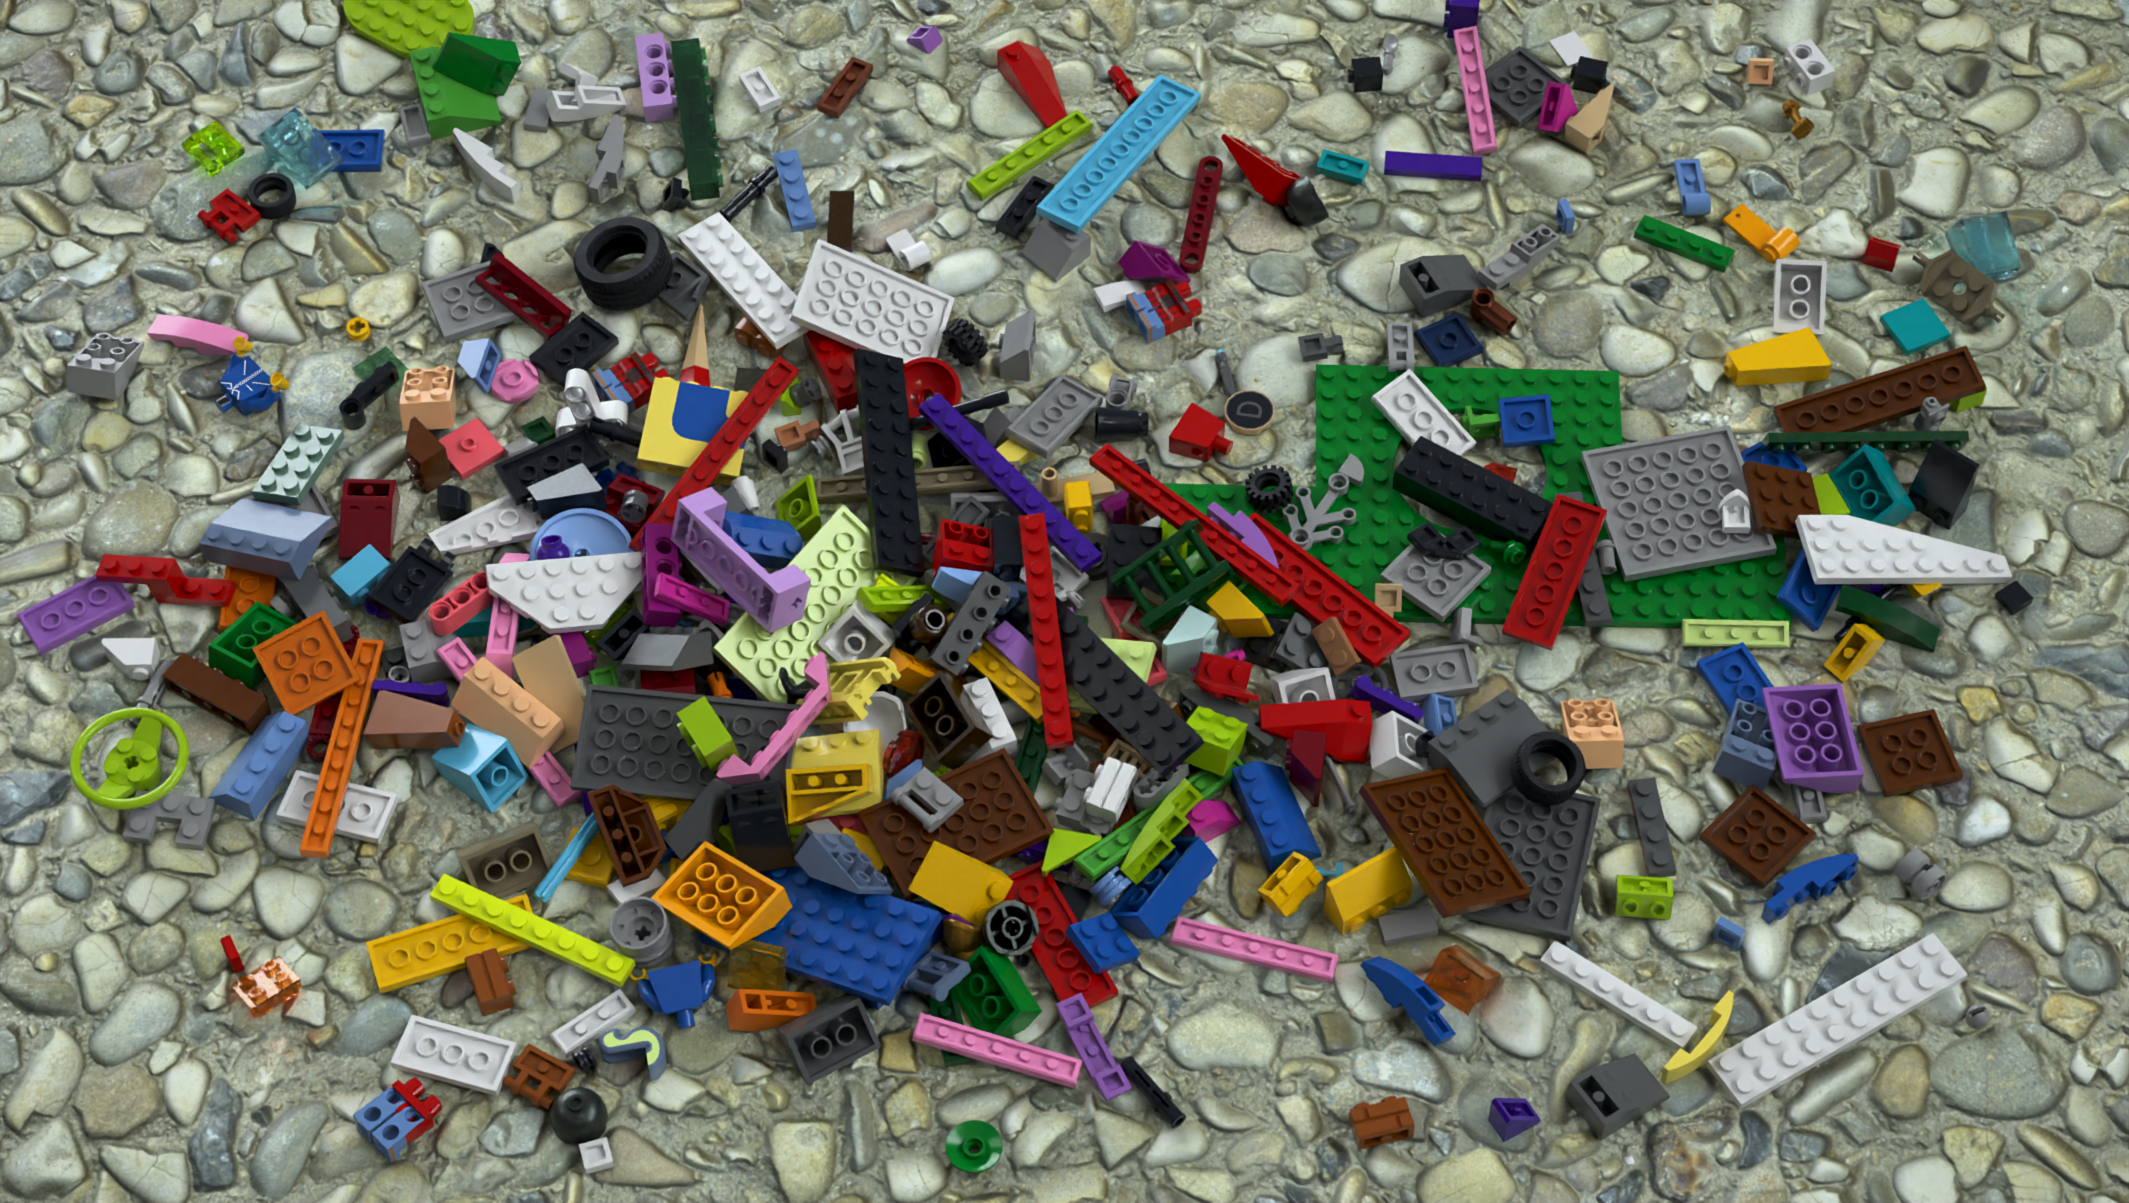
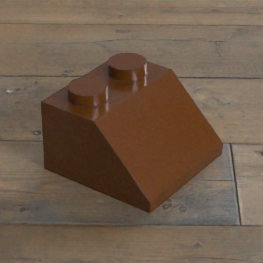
M416 417L410 419L405 445L406 464L411 471L409 477L415 487H421L428 494L436 489L437 485H442L452 478L446 448Z

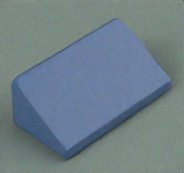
M1432 693L1422 702V710L1425 711L1423 714L1425 729L1428 731L1432 730L1435 737L1458 722L1453 698Z

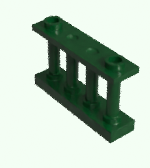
M1197 518L1193 521L1188 520L1179 527V531L1129 566H1123L1116 570L1114 576L1110 578L1118 590L1125 586L1142 610V618L1138 621L1149 635L1185 611L1189 605L1192 606L1236 575L1226 559L1222 562H1217L1198 533L1203 531L1204 528ZM1188 540L1191 541L1209 567L1208 572L1201 577H1196L1177 551V548ZM1167 555L1187 582L1186 587L1178 593L1171 589L1155 565ZM1144 571L1148 572L1165 597L1164 603L1157 608L1150 605L1133 580Z

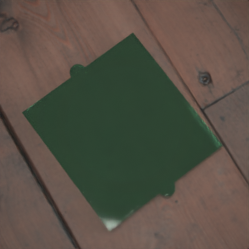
M384 347L372 356L368 355L366 360L352 368L365 381L373 374L377 367L383 366L387 361H391L397 368L400 380L389 389L392 387L396 388L404 380L405 371L409 370L387 347Z

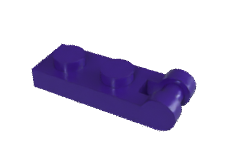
M1365 675L1359 676L1351 689V696L1355 700L1369 701L1371 708L1383 714L1394 711L1419 724L1425 712L1414 702L1404 701L1398 698L1392 691L1373 685L1371 679Z
M386 679L384 681L374 680L372 686L375 700L379 690H386L447 708L451 702L447 686L443 682H436L433 685H422L418 682L403 683Z

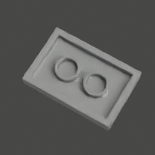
M1468 643L1392 653L1389 657L1398 698L1404 701L1425 700L1432 693L1445 697L1478 693L1479 685Z

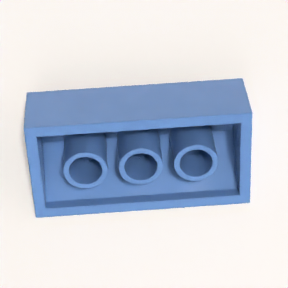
M285 711L265 716L208 798L216 799L217 805L255 821L307 746L306 743L309 737L307 721Z

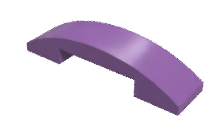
M1082 993L1057 1003L1056 1008L1080 1060H1083L1082 1064L1106 1102L1131 1091L1132 1087L1120 1064H1116L1093 1021L1094 1016Z

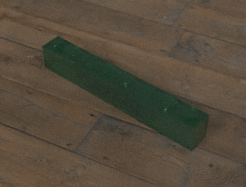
M699 38L671 41L691 201L720 198L719 188L724 187L722 173H717V169H721L720 154L715 155L714 151H719L717 136L712 137V133H716L715 118L710 119L709 116L714 115L712 100L707 101V97H712L710 82L705 83V79H709L708 65L702 64V62L707 61L705 47L700 48Z

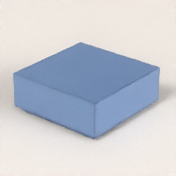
M1567 199L1558 200L1555 217L1564 234L1572 233L1575 215Z
M1721 916L1716 923L1713 937L1730 948L1738 950L1742 944L1745 929Z

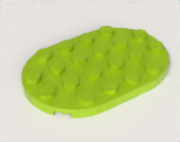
M468 0L343 1L346 20L356 33L408 60H411L410 51L432 46L441 47L448 32L472 36L475 29L474 12Z

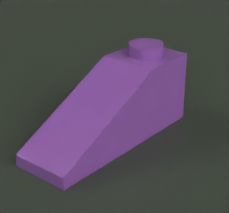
M1005 620L986 637L989 645L1039 686L1035 648L1018 630Z

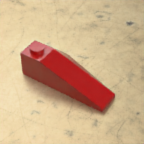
M1016 41L997 50L998 71L1046 129L1067 116L1051 63L1038 47Z
M1223 134L1221 139L1254 190L1263 196L1262 200L1271 206H1275L1276 203L1286 206L1288 204L1286 200L1287 189L1301 176L1280 167V163L1263 156L1260 151L1240 139Z
M1337 699L1269 704L1258 707L1260 731L1285 741L1288 739L1293 740L1294 729L1327 733L1325 753L1330 754L1332 759L1340 762L1366 763L1372 730V715L1369 701Z

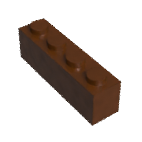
M182 652L163 674L169 691L250 735H253L265 716L271 714L268 698L264 693L247 688L238 679L232 680L218 668L214 667L212 669L196 656L190 657Z

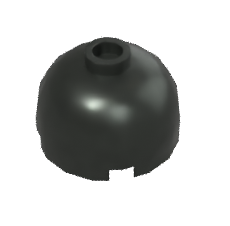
M1307 175L1300 177L1289 186L1286 192L1288 204L1284 208L1291 219L1295 217L1302 224L1315 225L1329 217L1323 202L1318 197Z
M1017 900L1001 901L990 907L984 915L981 925L982 936L987 946L996 953L1006 956L1021 955L1033 946L1032 943L1039 932L1038 918L1033 909Z
M584 1087L571 1088L562 1092L554 1101L551 1108V1124L556 1136L564 1143L571 1145V1143L582 1144L597 1140L606 1130V1123L608 1121L607 1107L601 1096L595 1091Z

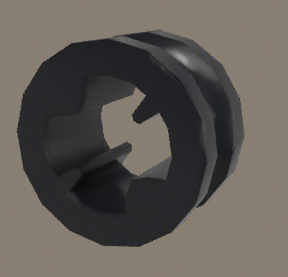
M582 1046L580 1052L574 1051L572 1053V1057L581 1072L587 1074L589 1068L595 1069L597 1067V1063L587 1047Z

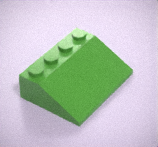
M432 46L409 52L432 140L453 135L454 128H458L463 132H469L502 124L494 94L482 93L433 70L432 65L441 47Z

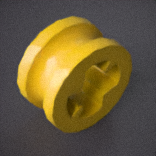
M356 317L347 323L346 329L351 340L363 341L370 335L368 322L364 318ZM361 327L360 332L356 333V328Z

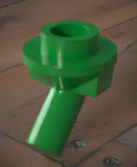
M1514 539L1508 542L1491 541L1490 550L1504 552L1503 560L1507 565L1519 564L1527 554L1526 546L1523 543L1516 542Z

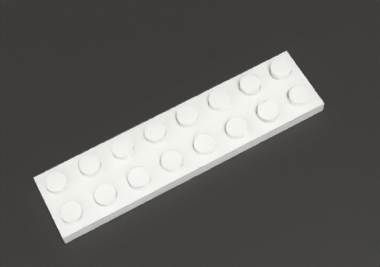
M720 212L677 235L682 246L776 349L811 330L789 320L797 296Z

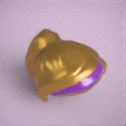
M956 913L948 914L942 919L943 937L948 946L955 952L954 958L967 961L980 946H987L982 936L981 926L975 928L968 920Z

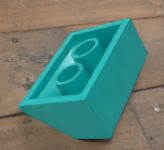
M1864 444L1828 474L1849 508L1850 516L1893 527L1916 510L1882 451Z

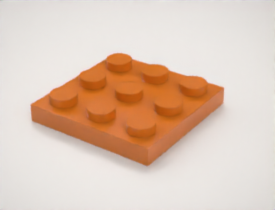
M324 610L252 648L285 712L294 716L362 681Z

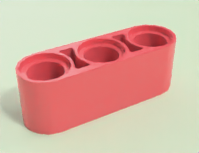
M486 572L474 574L430 607L429 616L432 628L436 634L445 636L453 633L493 604L494 596L488 591Z

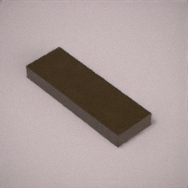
M830 191L827 243L852 253L854 191Z

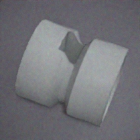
M1919 848L1909 852L1894 870V874L1902 882L1911 884V890L1922 900H1926L1936 893L1948 876L1937 864H1930V858Z

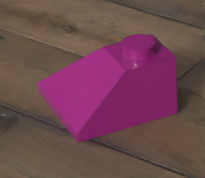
M1135 240L1118 261V264L1123 268V274L1130 280L1165 283L1169 279H1172L1174 283L1184 281L1189 283L1191 281L1167 250L1160 246Z

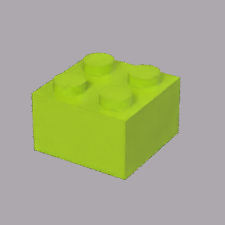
M705 696L676 713L680 720L676 725L688 746L692 748L702 768L708 766L710 771L714 773L724 759H729L733 754L737 757L740 756L733 739Z
M1198 706L1186 723L1202 737L1205 743L1183 762L1224 776L1243 750L1248 724L1234 717H1227L1216 713L1212 709Z

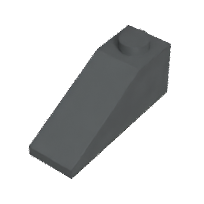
M714 778L665 836L664 840L681 861L685 862L704 841L714 845L726 808L725 790L732 788L730 782Z

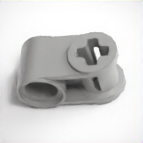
M1112 373L1106 395V408L1130 410L1132 400H1134L1136 395L1138 378L1127 379Z

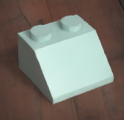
M1189 605L1162 642V666L1167 674L1190 670L1191 667L1196 666L1200 651L1216 654L1218 650L1216 639L1219 634L1217 618Z

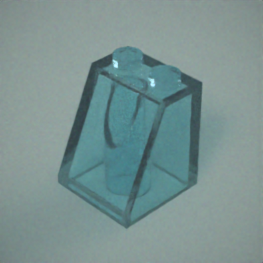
M2007 211L1961 219L1945 232V237L1951 250L1989 279L1999 277V280L2012 278L2014 273L2021 268Z

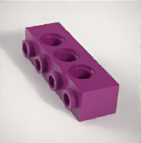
M645 523L640 537L643 625L675 627L678 617L682 618L684 610L654 598L656 577L661 572L676 579H679V574L681 573L682 558H678L680 548L670 540L673 525Z

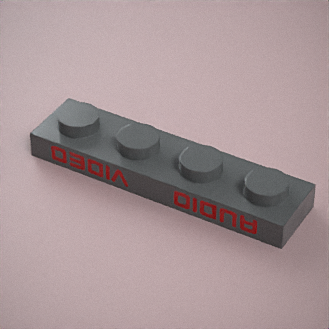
M1655 778L1628 780L1627 788L1648 877L1658 878L1675 876L1677 870Z

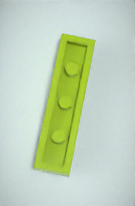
M930 585L860 587L857 593V597L869 613L908 611L915 600H919L925 592L934 597L935 606L941 610H949L951 608Z

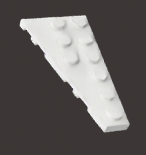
M507 494L428 533L429 540L434 542L433 546L439 555L443 557L447 551L456 555L533 539L537 531L547 520H542L537 512L532 513L527 502L516 506L511 496Z

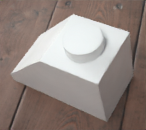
M102 638V645L107 658L129 679L143 681L153 677L158 668L160 650L155 638Z

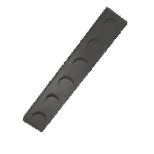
M1581 491L1560 493V495L1583 502ZM1595 547L1592 550L1576 590L1585 628L1611 625L1612 616Z

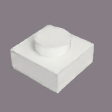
M607 1137L579 1144L586 1174L614 1167Z

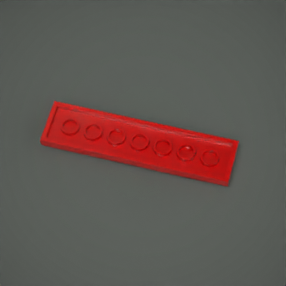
M1256 512L1249 516L1268 540L1277 559L1279 570L1300 584V592L1289 600L1288 603L1317 625H1320L1330 617H1336L1358 657L1365 663L1376 669L1410 638L1409 630Z

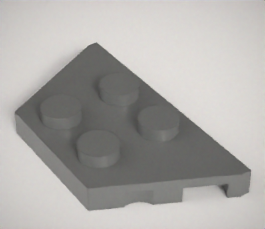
M679 252L671 253L673 259L672 276L666 288L658 295L657 299L688 322L692 318L709 285L710 279L707 273Z

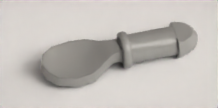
M1394 34L1387 35L1383 41L1385 52L1383 53L1384 62L1382 70L1385 75H1390L1393 71V59L1395 57L1393 52L1398 49L1399 45L1398 39Z

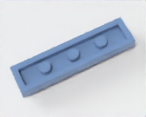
M797 149L774 153L773 160L779 174L778 179L792 232L817 228Z

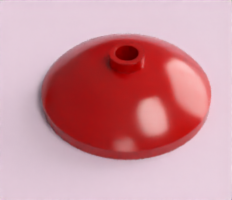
M933 357L916 358L904 364L909 418L921 415L918 406L925 402L927 397L934 396L937 393L952 406L960 403L962 396L961 382L949 364ZM930 425L917 430L926 431L935 429V427L933 425Z

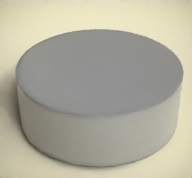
M275 594L270 600V604L278 612L289 618L296 612V608L279 594Z

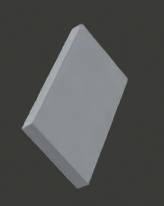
M1061 374L1005 429L1004 435L1047 460L1095 412L1096 406L1100 407L1102 405L1103 398Z

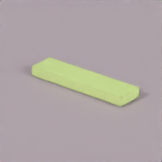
M1682 620V647L1730 648L1743 642L1747 648H1789V621Z

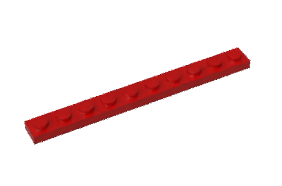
M780 356L776 358L646 523L674 524L678 500L710 487L799 374V369ZM645 524L629 543V548L634 552H641L640 537Z
M1108 443L1089 458V464L1177 530H1179V527L1188 520L1193 521L1197 518L1204 528L1198 534L1213 556L1221 562L1226 559L1235 573L1281 607L1300 592V584Z
M1045 513L1018 516L1047 750L1074 746Z

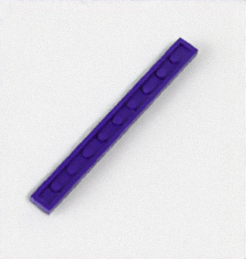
M939 393L918 406L919 413L1023 516L1045 513L1048 541L1081 573L1102 560V553Z

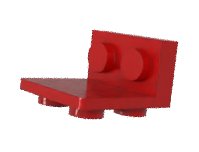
M1200 651L1193 682L1201 686V691L1218 698L1227 696L1233 698L1234 701L1249 704V700L1258 701L1259 699L1257 694L1247 690L1253 663Z

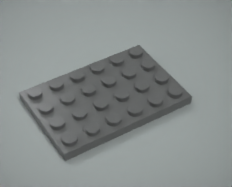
M1513 787L1487 805L1484 823L1532 893L1528 899L1462 914L1461 918L1570 942L1601 798L1574 793L1564 803L1555 806H1544L1527 800L1516 787Z

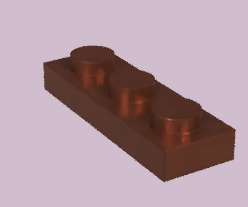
M851 57L817 103V111L839 119L873 72V64Z

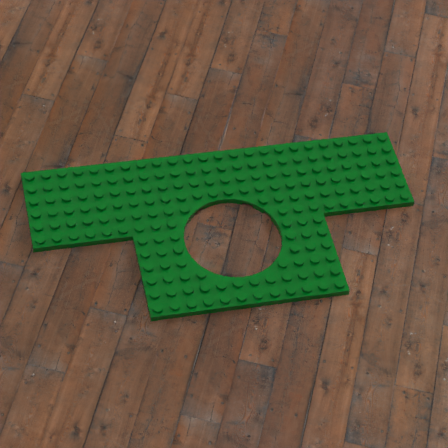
M1316 364V487L1306 486L1311 490V501L1314 510L1329 491V477L1332 474L1338 473L1350 453L1356 456L1362 463L1364 477L1361 487L1349 482L1347 493L1337 497L1326 513L1329 514L1342 511L1344 508H1352L1356 511L1355 523L1348 526L1339 522L1316 527L1313 531L1329 530L1332 526H1339L1344 531L1343 540L1338 544L1331 543L1329 540L1313 543L1312 547L1306 552L1375 604V583L1385 584L1380 581V575L1411 544L1407 539L1408 533L1427 521L1446 537L1456 530L1439 526L1425 519L1408 505L1400 492L1392 489L1394 477L1393 463L1404 437L1371 402V398L1406 372V370L1388 372V366ZM1414 367L1413 373L1451 415L1464 414L1465 406H1471L1474 415L1499 413L1498 399L1550 394L1555 444L1537 445L1546 472V485L1541 497L1554 503L1555 494L1581 491L1584 503L1598 507L1581 460V452L1623 444L1619 371ZM1162 483L1206 516L1207 507L1215 501L1232 516L1240 510L1247 517L1256 512L1288 537L1291 532L1288 521L1282 517L1283 507L1280 506L1281 511L1278 512L1272 509V513H1267L1266 509H1264L1263 513L1259 512L1258 508L1254 510L1248 502L1245 485ZM1269 486L1262 489L1261 491L1269 492L1275 490L1277 487ZM1293 486L1294 496H1292L1291 503L1287 502V504L1297 506L1298 520L1301 527H1303L1307 520L1301 503H1298L1295 499L1296 489L1300 486ZM1304 493L1299 494L1300 496H1307ZM1292 511L1286 512L1287 514H1294ZM1345 515L1344 517L1351 518L1352 516ZM1604 523L1594 545L1595 548L1599 541L1610 540ZM1472 532L1481 541V548L1471 554L1491 566V573L1455 610L1462 607L1472 609L1471 624L1504 625L1536 546L1527 558H1524L1519 564L1511 566L1504 562V552L1490 550L1491 539L1477 532ZM1337 533L1332 534L1333 536H1339ZM1772 534L1777 547L1776 554L1625 582L1615 556L1616 573L1611 575L1601 574L1612 616L1611 625L1595 627L1682 629L1683 619L1789 621L1790 631V611L1776 600L1787 578L1784 536ZM1187 545V558L1196 551L1193 545ZM1596 553L1600 567L1599 555ZM1160 566V573L1171 589L1177 593L1181 591L1170 575L1177 569L1176 566ZM1250 583L1240 591L1264 615L1275 619L1290 620L1292 615L1297 612L1306 617L1288 602L1281 607ZM1159 590V596L1165 599V597ZM1577 592L1574 595L1562 626L1585 627ZM1403 595L1401 612H1393V619L1397 622L1452 623L1453 617L1452 612L1441 622ZM1197 604L1192 605L1193 607L1208 614V612L1199 607Z

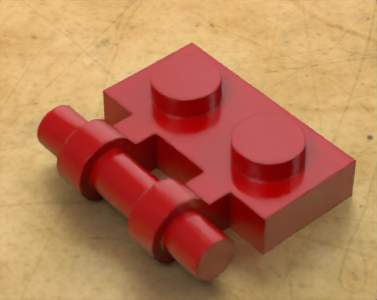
M228 188L209 202L212 209L210 212L207 213L205 210H201L197 215L205 227L215 230L218 237L222 240H228L230 243H234L237 240V235L233 233L236 228L244 233L261 220V215L257 210ZM222 217L226 220L223 224L218 221Z

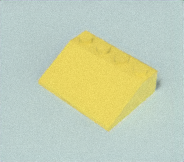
M879 729L797 739L792 769L865 763L871 765L873 769V794L818 817L854 814L883 801L885 749Z

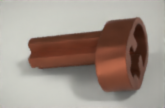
M1128 494L1126 514L1122 518V524L1139 526L1146 522L1144 518L1151 520L1157 516L1148 507H1141V502Z

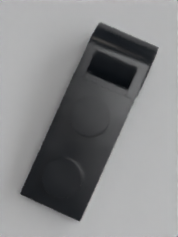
M387 361L383 366L377 367L370 377L357 384L352 393L341 402L339 406L344 425L348 429L358 430L362 428L366 423L364 409L400 380L397 368L391 361Z

